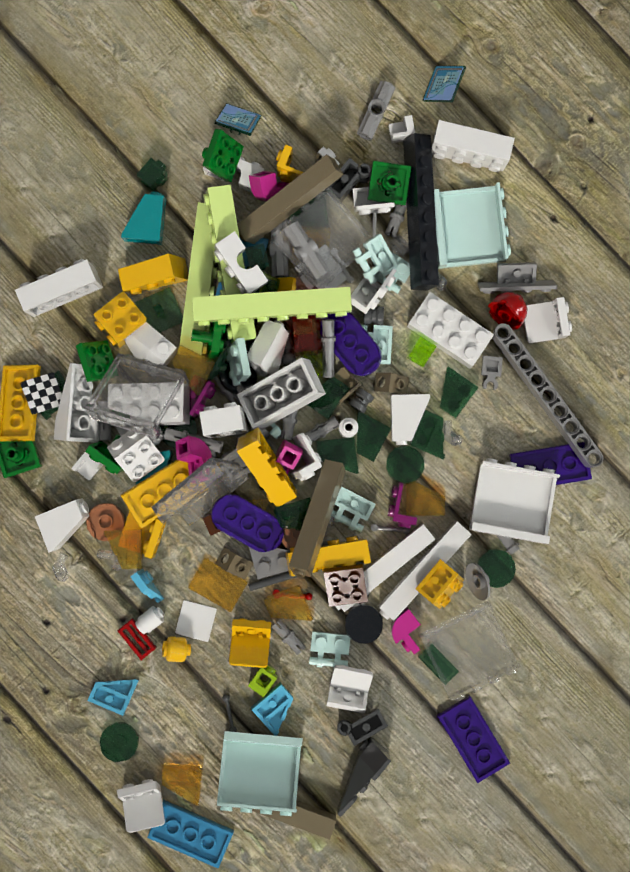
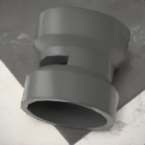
M378 306L374 310L370 308L366 314L364 313V325H370L372 322L376 325H383L384 306Z
M358 388L356 396L348 404L364 414L367 410V405L373 401L374 397L362 388Z

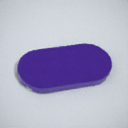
M349 312L347 316L335 317V314H328V317L322 318L335 320L334 336H336V341H334V353L348 371L358 376H367L377 370L381 363V350L352 313ZM321 320V323H320V324H321V326H320V334H321V336H322L323 328H322V320Z
M234 494L224 495L214 503L211 517L213 523L220 531L258 552L274 550L281 544L284 536L283 527L275 516Z

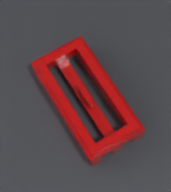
M132 618L117 631L142 661L157 647L146 633L143 634L136 627L135 619ZM130 625H132L136 629V631L148 644L150 649L146 647V645L142 642V640L138 637V635L134 632ZM125 629H127V631L132 635V637L144 650V654L141 653V651L137 648L133 641L124 632Z

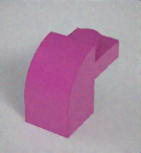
M262 171L249 175L253 195L263 202L268 201L289 184V182L283 181L277 183L275 172Z
M187 436L175 441L177 460L188 462L189 481L197 482L209 477L208 461L213 460L207 444L193 436Z
M284 440L277 450L276 462L283 466L288 475L291 469L294 470L302 456L303 449Z
M408 607L392 621L391 634L396 644L403 639L402 646L407 652L412 651L415 655L420 651V648L409 634L421 624Z

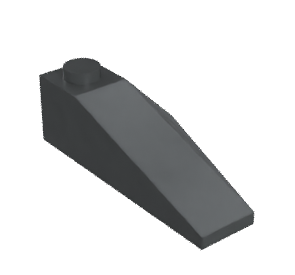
M372 737L364 740L359 746L360 750L337 808V815L339 817L355 803L358 792L364 793L368 788L370 780L375 781L391 762L389 751Z

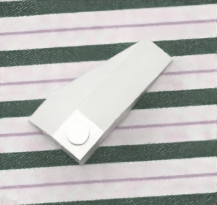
M147 322L124 339L140 367L154 379L159 376L179 352L175 345Z
M70 363L55 419L54 440L93 443L99 441L100 428L99 423H97L99 417H97L95 408L97 403L92 393L93 383L87 382L82 364Z

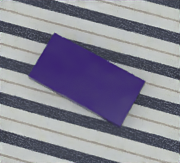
M578 442L577 445L583 448L585 442ZM569 444L509 454L510 462L517 463L516 467L524 468V465L536 467L535 470L543 471V469L555 470L554 474L560 475V478H557L556 485L592 479L590 468L582 464Z
M470 695L437 714V717L477 783L510 764V761Z

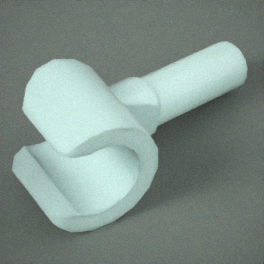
M273 423L270 425L273 429L269 433L275 439H278L281 436L282 430Z

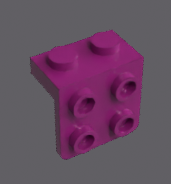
M195 373L188 385L190 387L189 414L197 418L198 415L200 416L199 412L204 411V407H207L205 406L208 399L211 400L214 396L216 385Z
M399 482L396 486L392 487L391 497L394 498L393 505H389L387 516H390L391 521L398 522L397 526L411 528V525H416L417 518L398 514L404 484Z

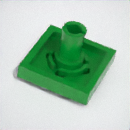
M215 129L209 147L204 148L202 151L204 159L202 166L224 181L232 182L244 146L221 129Z
M372 161L367 200L405 206L411 166Z
M212 322L210 332L192 330L191 341L208 343V362H215L216 358L220 357V353L223 351L224 341L221 339L223 333H225L226 325H218V322Z
M108 340L84 342L76 345L81 361L78 364H82L87 382L119 377Z
M116 435L114 440L119 439L121 436ZM103 441L93 443L86 449L85 452L89 454L90 459L105 465V469L110 473L118 474L124 471L107 449L108 445Z
M35 441L0 442V467L4 478L42 467Z

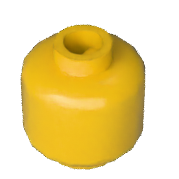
M171 636L166 641H163L162 657H165L168 662H184L186 657L190 656L191 644L187 643L185 637Z

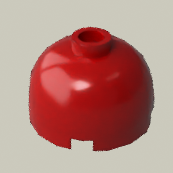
M500 293L488 305L490 307L489 314L492 319L498 324L509 325L512 330H517L527 317V305L523 297L516 293Z

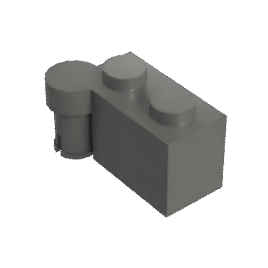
M349 158L341 167L344 175L327 187L325 193L340 205L358 182L367 183L370 181L371 168L368 164H361V167L358 169L359 165Z
M377 709L354 723L348 720L340 721L337 725V730L343 736L348 735L355 746L387 728L388 725L380 710Z

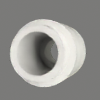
M352 418L343 419L338 427L340 435L344 438L353 437L358 432V423ZM346 424L352 425L351 431L345 429Z
M152 606L138 617V620L135 622L136 627L143 634L150 633L164 622L163 617L165 614L159 607Z

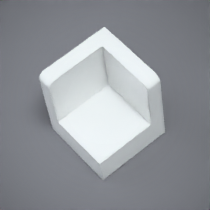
M412 115L404 116L403 122L392 123L388 126L391 143L403 142L415 133Z
M84 452L71 469L79 472L87 480H91L103 464L90 459L89 454Z

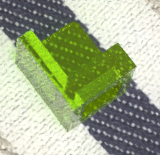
M420 336L407 359L424 367L437 346Z
M322 353L318 355H304L303 358L311 361L318 378H323Z

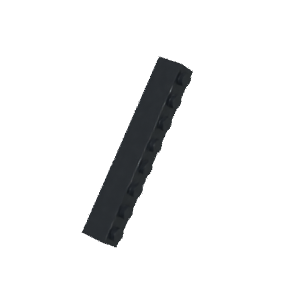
M414 133L403 141L404 165L411 166L406 199L411 290L428 291L439 286L431 135Z

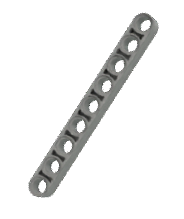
M499 324L493 331L494 336L492 338L574 453L587 468L601 465L603 455L512 328L507 324ZM504 330L506 337H499L497 331ZM509 345L516 346L517 353H511ZM521 360L528 363V369H523L520 366ZM532 376H537L539 378V385H535L532 383ZM544 391L550 393V401L543 398ZM555 407L561 408L562 416H557L554 413ZM567 422L573 425L574 429L572 432L566 430L565 425ZM578 438L584 440L585 446L583 448L577 445ZM590 454L595 455V464L589 462L588 457Z

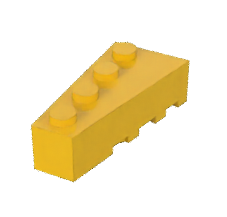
M256 428L239 437L236 446L237 453L252 472L259 486L265 490L270 503H274L278 508L297 497V489L283 466L276 462V455L260 429Z
M351 536L346 537L344 542H339V539L327 541L328 544L322 545L312 573L318 572L321 569L323 571L326 568L356 565L358 562H363L364 564L371 563L367 540ZM295 547L289 548L290 552H285L290 576H295L289 567Z

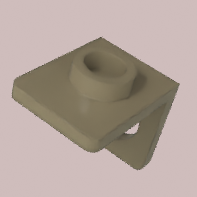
M345 366L333 377L347 392L339 401L340 403L362 385Z
M376 373L374 391L406 395L409 377L395 373ZM384 377L385 384L383 387H380V379Z
M224 547L216 561V564L226 572L242 579H246L253 566L252 561L235 554L226 547ZM228 554V561L223 564V558Z

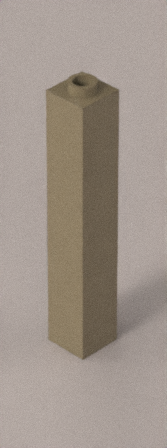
M326 154L238 223L240 238L244 242L247 241L255 244L342 177L344 174L335 159Z
M324 460L289 563L291 571L297 577L304 578V576L311 577L346 472L343 463Z
M296 801L297 812H292V816H281L280 811H272V815L262 814L329 840L337 821L335 814L300 801ZM252 809L253 812L260 814V810Z

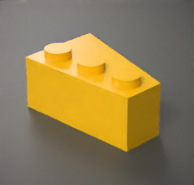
M169 253L118 269L122 291L131 295H138L145 290H155L162 286L188 281L189 275L185 258Z

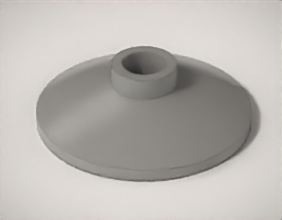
M468 564L465 572L468 586L477 599L484 601L490 595L489 576L478 564Z

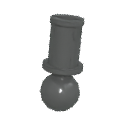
M287 330L289 335L281 360L284 366H288L296 361L295 355L291 352V350H295V347L292 345L291 330Z

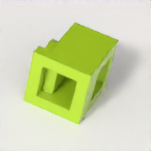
M270 665L266 668H259L250 680L248 687L264 698L278 677L275 674L276 670ZM267 675L268 680L263 681L261 676Z

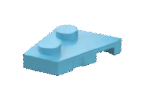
M141 569L130 576L143 594L151 599L154 598L157 603L164 599L152 582L154 579L149 571Z
M139 680L95 682L87 701L124 716Z
M280 682L264 698H261L254 704L251 710L273 735L277 736L282 721H284L287 710L294 698Z

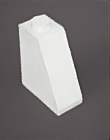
M269 320L265 322L247 354L251 367L259 376L265 378L279 371L289 333L284 328L285 325L280 321L274 320L273 322Z
M430 394L390 396L391 442H396V445H407V441H412L429 402Z
M83 498L35 516L48 553L60 549L90 516L88 504Z

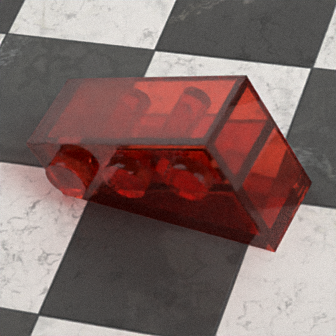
M308 315V319H297L296 316H292L295 357L318 355V350H322L321 338H317V331H320L319 319H316L315 315Z

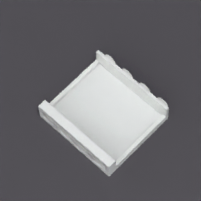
M491 458L481 461L469 530L549 544V524L557 478H560V475L554 474L555 470L551 469L537 471L535 470L536 467L524 465V468L516 467L517 463L513 462L499 464L497 463L498 460Z

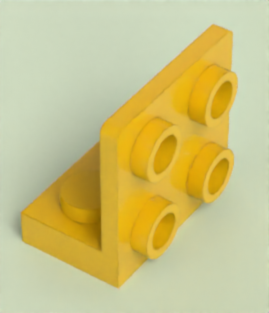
M129 511L118 545L145 554L144 557L152 559L156 556L167 521L157 518L145 527L140 528Z
M440 559L415 589L440 609L441 607H446L451 601V595L454 592L457 593L464 584L462 582L464 579Z

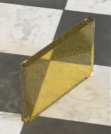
M204 558L188 588L221 606L228 612H232L248 582L226 572L208 558Z

